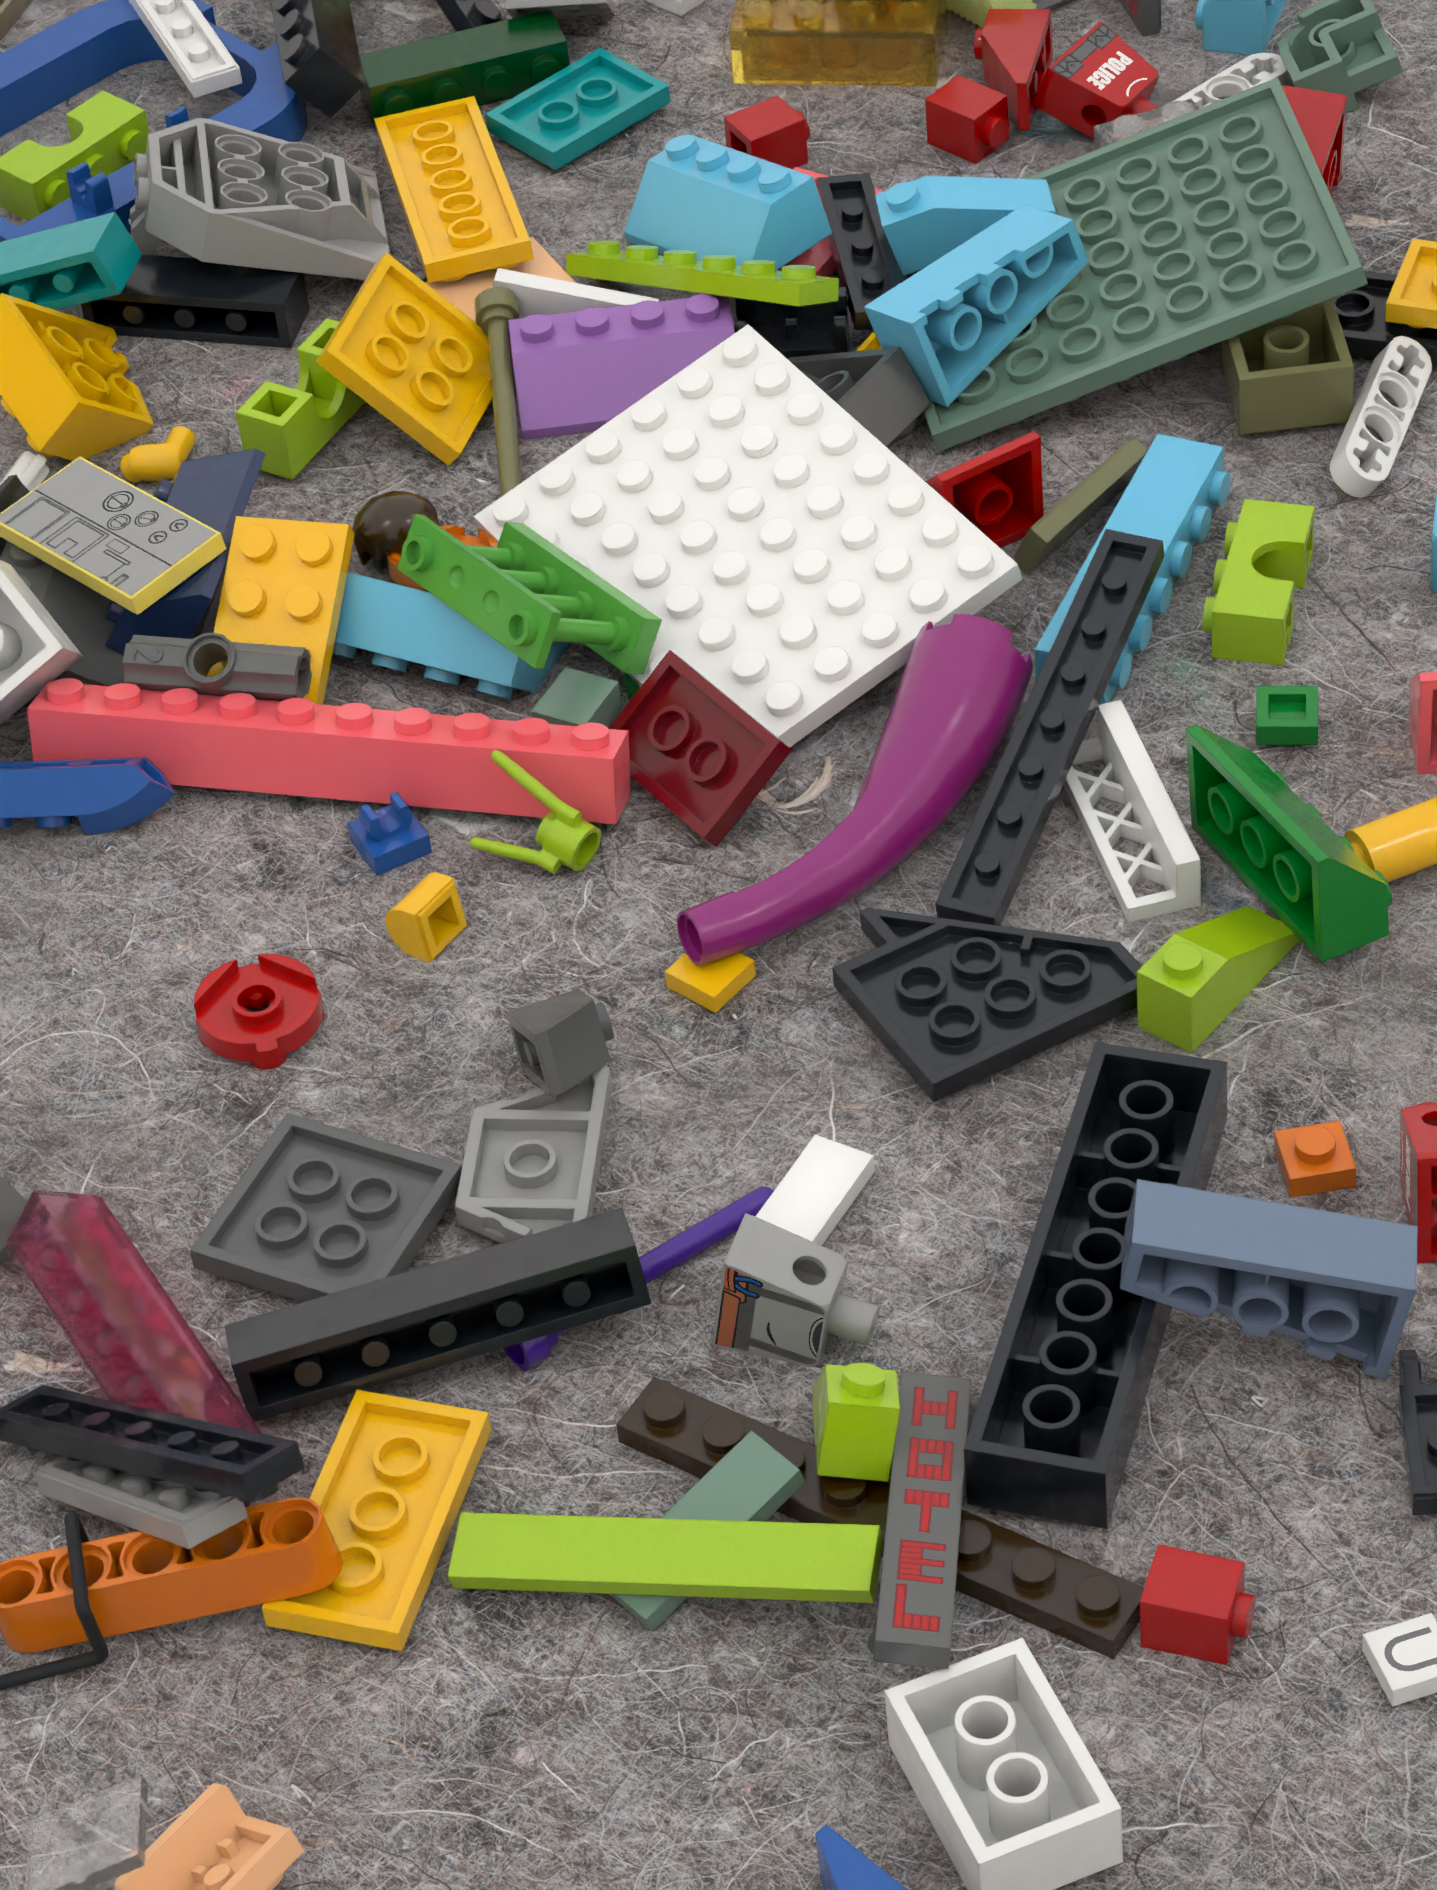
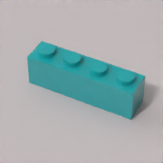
M116 212L0 242V294H7L54 310L118 295L124 289L142 253Z

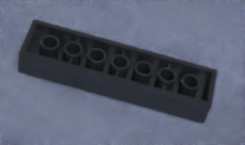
M1095 1042L964 1446L967 1504L1108 1529L1172 1309L1171 1306L1120 1289L1127 1216L1137 1179L1206 1191L1227 1120V1062Z

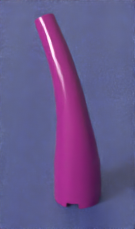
M954 614L951 624L933 627V623L928 621L921 627L853 811L816 847L785 869L738 892L725 893L679 912L677 916L678 935L681 945L691 962L699 966L780 937L834 910L886 876L942 825L971 791L993 760L1020 711L1032 676L1033 662L1030 653H1026L1022 657L1009 643L1013 632L987 618L970 614Z

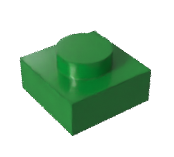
M1257 686L1256 745H1318V686Z

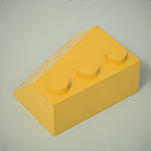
M1 293L0 395L2 399L0 402L10 415L18 419L28 434L26 436L28 444L37 453H41L47 458L57 456L74 461L80 456L87 459L149 432L154 423L139 387L124 377L125 372L130 367L125 355L119 352L114 354L112 346L118 340L113 328Z

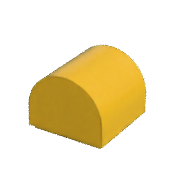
M437 872L427 874L386 914L385 925L392 940L404 952L429 963L467 926L453 877Z

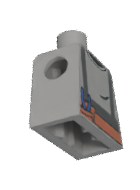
M745 1213L723 1263L712 1345L722 1349L813 1367L821 1363L832 1335L867 1346L876 1326L880 1306L843 1294L848 1261L842 1254L756 1216Z

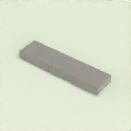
M61 1456L34 1472L41 1495L187 1549L248 1518L244 1502L239 1501L236 1497L211 1491L199 1492L194 1490L193 1487L170 1481H154L149 1476L124 1470L112 1471L107 1466L82 1460L71 1461L66 1456Z

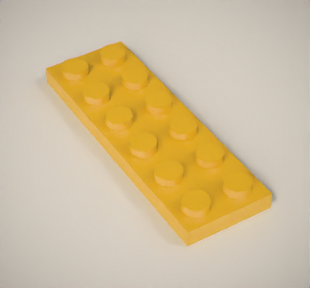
M475 96L374 118L377 136L428 283L437 281L455 282L463 279L468 274L489 269L497 270L498 268L507 270L517 266L520 262L534 259L529 235Z

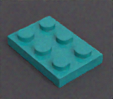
M600 47L485 114L488 132L548 167L557 170L671 103L668 84Z

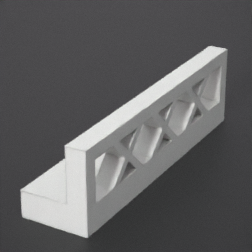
M1117 700L1098 705V737L1082 741L1063 786L1128 923L1201 906V860L1122 701ZM1103 759L1106 768L1099 777L1077 771L1073 767V765ZM1101 797L1125 805L1118 817L1094 810L1093 808ZM1120 837L1145 845L1138 857L1112 849ZM1139 878H1143L1164 885L1167 891L1136 898L1132 888Z

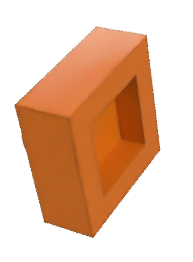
M1340 1120L1274 1131V1151L1290 1198L1356 1187V1166Z

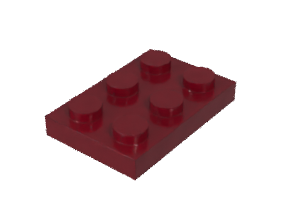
M671 650L667 652L608 728L629 731L630 776L697 834L715 847L719 845L792 751L789 746Z

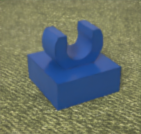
M397 792L390 794L391 805L374 812L368 804L361 806L359 818L347 823L350 841L376 876L432 853L429 834Z

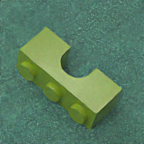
M102 90L66 114L71 143L51 147L43 146L27 139L0 157V207L30 221L71 197L66 172L86 162L89 165L91 177L101 172L108 176L135 161L136 153L145 154L148 134H150L146 111Z
M326 318L297 348L300 371L295 389L265 381L236 411L243 451L256 448L266 453L260 470L293 480L366 402L316 363L317 358L338 326V321Z
M1244 499L1238 522H1228L1224 544V554L1227 556V559L1218 558L1213 582V591L1217 595L1216 597H1206L1202 618L1203 632L1212 633V658L1283 666L1294 628V588L1304 589L1314 554L1315 506Z

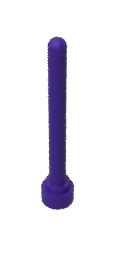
M759 1187L640 1256L639 1260L646 1284L737 1232L745 1213L756 1216L774 1191L769 1187ZM569 1329L505 1347L503 1350L522 1371H526L550 1357L551 1348L558 1343V1336Z

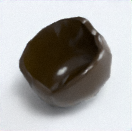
M390 491L371 498L355 515L352 529L355 533L353 542L361 564L363 566L367 565L372 557L375 561L383 560L385 552L402 549L414 514L424 515L439 525L437 512L433 504L423 496L405 491Z

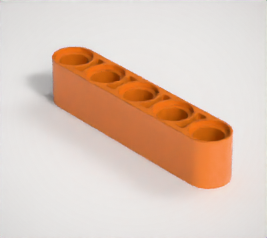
M293 1497L245 1507L248 1518L190 1549L141 1531L82 1543L89 1604L103 1638L311 1594L326 1588L340 1574L343 1559L320 1506L311 1499ZM67 1546L14 1557L0 1563V1632L12 1650L20 1653H35L89 1641L75 1609Z

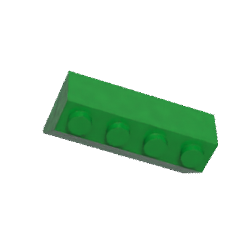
M1197 724L1186 728L1192 828L1281 921L1294 932L1321 962H1325L1389 935L1388 907L1392 904V893L1382 873L1377 870L1373 871L1355 853L1351 843L1345 837H1338L1322 821L1317 809L1311 804H1305L1289 788L1283 775L1278 771L1273 772L1254 752Z

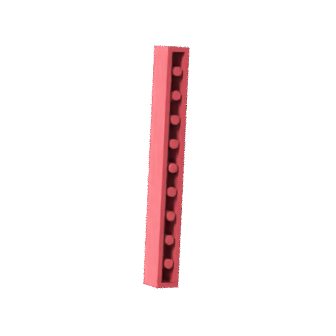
M73 678L48 681L27 708L33 761L147 757L164 773L170 785L391 804L390 794L397 792L408 806L545 818L552 811L491 759V753L494 750H499L513 762H516L561 801L582 813L581 819L587 822L617 824L631 797L629 731L608 729L607 726L600 723H584L578 726L549 724L546 720L540 718H524L518 721L489 719L488 716L481 713H465L459 716L430 714L429 711L422 708H406L400 711L372 709L364 703H348L334 706L313 704L312 701L305 698H290L283 701L255 699L254 696L247 693H232L226 696L197 694L195 690L189 688H175L168 691L140 689L137 685L131 683H119L111 686L87 685Z

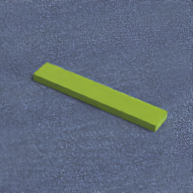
M460 1512L447 1577L454 1588L875 1603L884 1536L879 1525Z

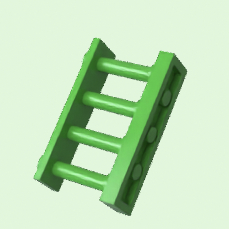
M414 514L397 567L402 573L530 666L537 669H544L552 642L585 644L626 674L644 675L662 619L523 523L505 522L497 547L465 545L426 516Z

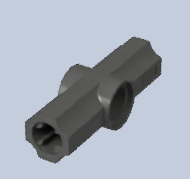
M214 632L203 633L194 639L133 635L131 641L126 643L122 661L124 683L135 684L140 689L168 691L175 688H189L195 690L197 694L217 696L247 693L254 696L255 699L283 701L290 698H304L306 694H309L312 677L310 668L311 655L305 647L231 642L224 635ZM220 661H228L221 673L207 677L213 665Z

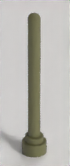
M496 287L479 293L475 298L474 308L476 324L488 336L500 497H502L522 483L508 320L519 319L518 298L512 291Z

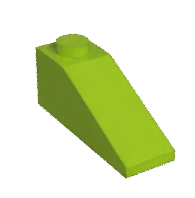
M1248 905L1173 934L1137 971L1138 1027L1193 1053L1300 939L1282 921Z

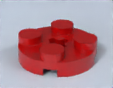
M279 954L257 955L259 964H249L240 968L236 959L222 964L204 978L194 996L195 1022L199 1039L204 1046L224 1058L251 1062L254 1067L266 1070L282 1065L286 1061L288 1053L297 1050L312 1038L324 1019V1007L321 993L317 988L316 979L312 971L305 964L294 958ZM266 1004H269L270 1006L267 1009L258 1012L247 1011V1008L259 1009L260 1007Z

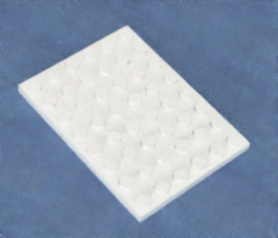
M748 324L474 516L479 530L482 529L498 542L505 522L525 524L662 619L644 675L628 674L638 683L639 687L642 686L667 652L671 650L789 747L905 665L921 627L928 621L933 623V627L951 624L954 614L974 615L1022 580L1019 566L1011 557Z

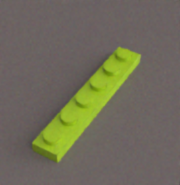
M611 240L588 242V251L566 253V272L571 276L792 306L838 301L839 278L816 276V267L810 265L783 266L782 271L775 270V261L747 260L742 261V266L736 265V257L731 255H707L702 257V261L697 260V252L692 250L664 251V256L658 255L657 246L632 245L626 246V251L620 250V242Z

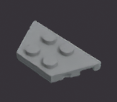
M601 1067L590 1075L591 1082L571 1088L565 1093L551 1097L540 1087L526 1091V1093L516 1099H501L473 1109L455 1203L458 1225L504 1243L592 1217L613 1086L610 1067Z

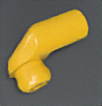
M176 426L171 429L164 443L133 447L129 453L122 457L120 470L123 476L133 483L143 480L158 482L162 478L170 480L175 477L180 465L186 461L196 444V436L189 428Z

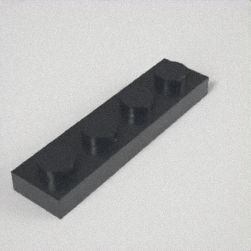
M870 173L816 178V186L832 230V234L828 236L842 287H846L847 305L854 329H873L864 306L902 283L895 256L882 228L875 198L876 193Z

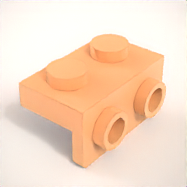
M212 1783L116 1879L115 1889L272 1890L282 1880L284 1871L304 1852V1849L291 1828L246 1816L228 1786Z

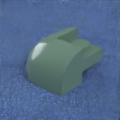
M1324 0L1297 14L1299 24L1286 36L1285 40L1278 41L1281 60L1294 87L1347 95L1346 112L1359 109L1354 93L1367 87L1377 86L1386 79L1403 72L1399 58L1383 29L1378 11L1372 0Z

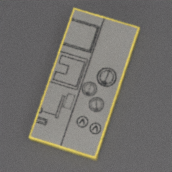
M80 456L0 513V537L136 615H139L226 550L220 532Z

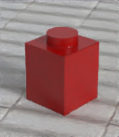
M958 75L925 99L927 143L977 164L1009 140L1007 95Z
M778 95L724 117L726 147L790 169L808 163L807 140L810 138V129L807 120L800 111H795Z
M1158 1544L1140 1599L1141 1647L1227 1665L1235 1638H1248L1255 1612V1595L1245 1593V1562Z

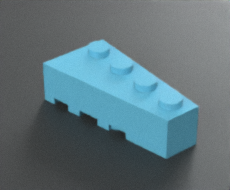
M1024 204L864 306V309L881 348L900 347L929 400L948 407L1086 266L1089 260L1072 219Z

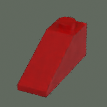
M989 9L983 28H977L975 31V59L983 60L984 80L988 86L1007 95L1008 115L1019 130H1030L1037 109L1032 104L1053 58L1051 9Z

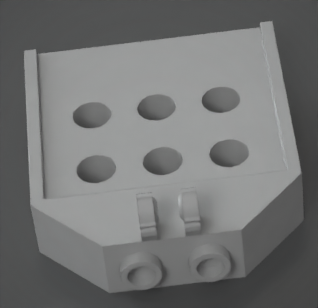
M196 118L148 134L145 154L136 153L133 170V185L136 186L135 205L130 209L129 225L131 226L130 236L144 255L155 252L163 240L201 262L366 280L376 262L386 252L390 255L376 172L351 165L344 157L323 152L311 144L288 142L206 118Z

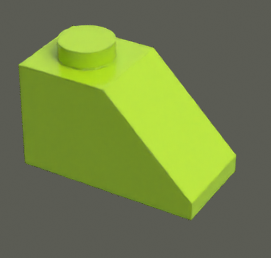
M862 1362L852 1363L847 1366L825 1364L814 1385L812 1395L817 1475L888 1482L900 1413L897 1372L895 1370L881 1369L873 1364Z

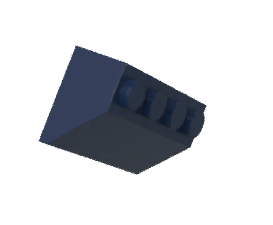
M255 448L184 461L172 482L163 478L160 480L153 496L220 532L226 550L139 615L111 601L104 619L114 624L105 644L106 646L124 654L126 643L131 641L133 635L191 638L212 600L229 554L236 516H243L266 453Z

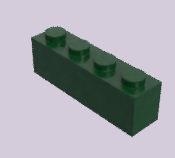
M546 10L360 54L365 85L360 89V95L375 131L374 118L475 96L478 106L512 99L570 65L567 40L551 10Z

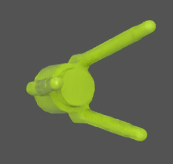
M494 750L491 753V759L552 812L547 814L545 818H538L542 822L537 830L536 842L542 846L541 851L480 837L471 838L470 846L474 849L490 852L491 854L536 864L553 874L560 869L562 864L577 872L583 870L598 850L601 841L600 828L581 819L582 813L561 801L504 753Z

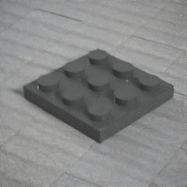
M287 1113L190 1249L194 1269L300 1302L403 1273L407 1270L456 1196L462 1166L458 1163Z

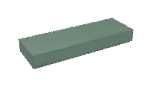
M751 1430L661 1518L765 1522L805 1483L800 1469ZM609 1594L652 1632L687 1598L686 1596Z

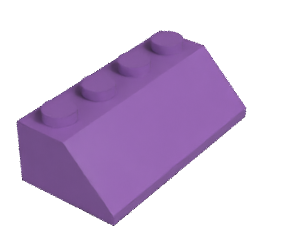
M697 294L690 298L658 302L646 300L633 305L609 308L589 307L576 312L551 315L533 314L525 318L508 320L522 439L592 432L602 427L734 334L729 297Z

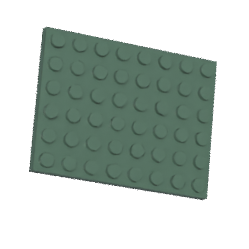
M1278 77L1024 178L1047 180L1057 215L1074 221L1089 262L948 407L930 401L931 404L924 410L937 449L941 452L956 445L968 443L976 437L1004 426L1019 423L1027 417L1055 406L1073 402L1081 396L1106 386L1126 381L1134 375L1170 361L1180 360L1188 354L1208 346L1233 339L1244 332L1277 319L1287 318L1295 312L1315 304L1343 296L1351 290L1368 284L1362 264ZM897 263L902 282L920 271L918 270L903 276Z

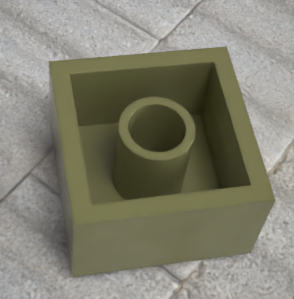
M1332 298L1295 312L1287 318L1277 319L1244 332L1233 339L1220 342V367L1240 435L1251 433L1265 434L1275 430L1309 426L1323 427L1333 423L1348 422L1353 410L1354 365Z

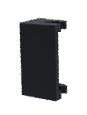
M839 287L838 301L806 306H792L735 298L737 320H734L735 333L748 324L787 359L790 357L849 352L850 333L846 287Z

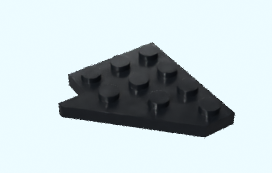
M866 908L860 911L861 930L877 948L832 968L833 983L836 990L929 1098L936 1102L1136 1008L1137 971L1142 965L1120 942Z

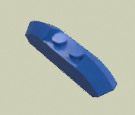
M147 757L0 762V828L13 826L12 818L35 817L37 827L66 826L72 824V816H77L84 835L107 833L130 826L149 816L164 805L175 792L164 773Z

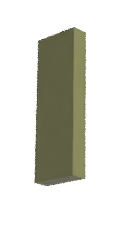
M1136 438L1129 439L1029 529L1014 555V561L1018 564L1019 568L1029 575L1125 489L1148 449Z

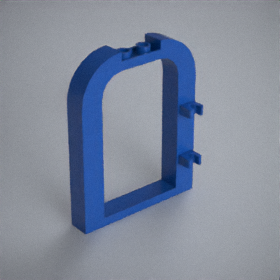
M107 0L84 8L0 54V137L119 70L136 63L154 60L169 61L128 0ZM193 0L240 67L242 84L229 87L228 89L243 98L208 119L288 142H300L307 127L305 99L284 83L278 43L276 42L262 51L258 50L255 46L249 45L226 32L223 28L216 26L213 6L199 0ZM181 106L165 116L166 127L169 128L189 121L187 108ZM134 161L108 176L101 172L91 177L90 168L86 162L67 171L66 175L71 197L19 227L0 216V242L112 212L117 213L125 228L131 234L129 213L130 209L135 205L136 186L133 185Z

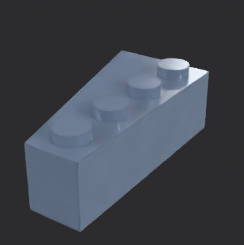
M1137 1179L1125 1224L1120 1289L1203 1318L1214 1311L1229 1315L1240 1324V1331L1264 1339L1271 1330L1304 1341L1305 1353L1331 1362L1336 1353L1362 1361V1373L1386 1381L1416 1292L1418 1226Z

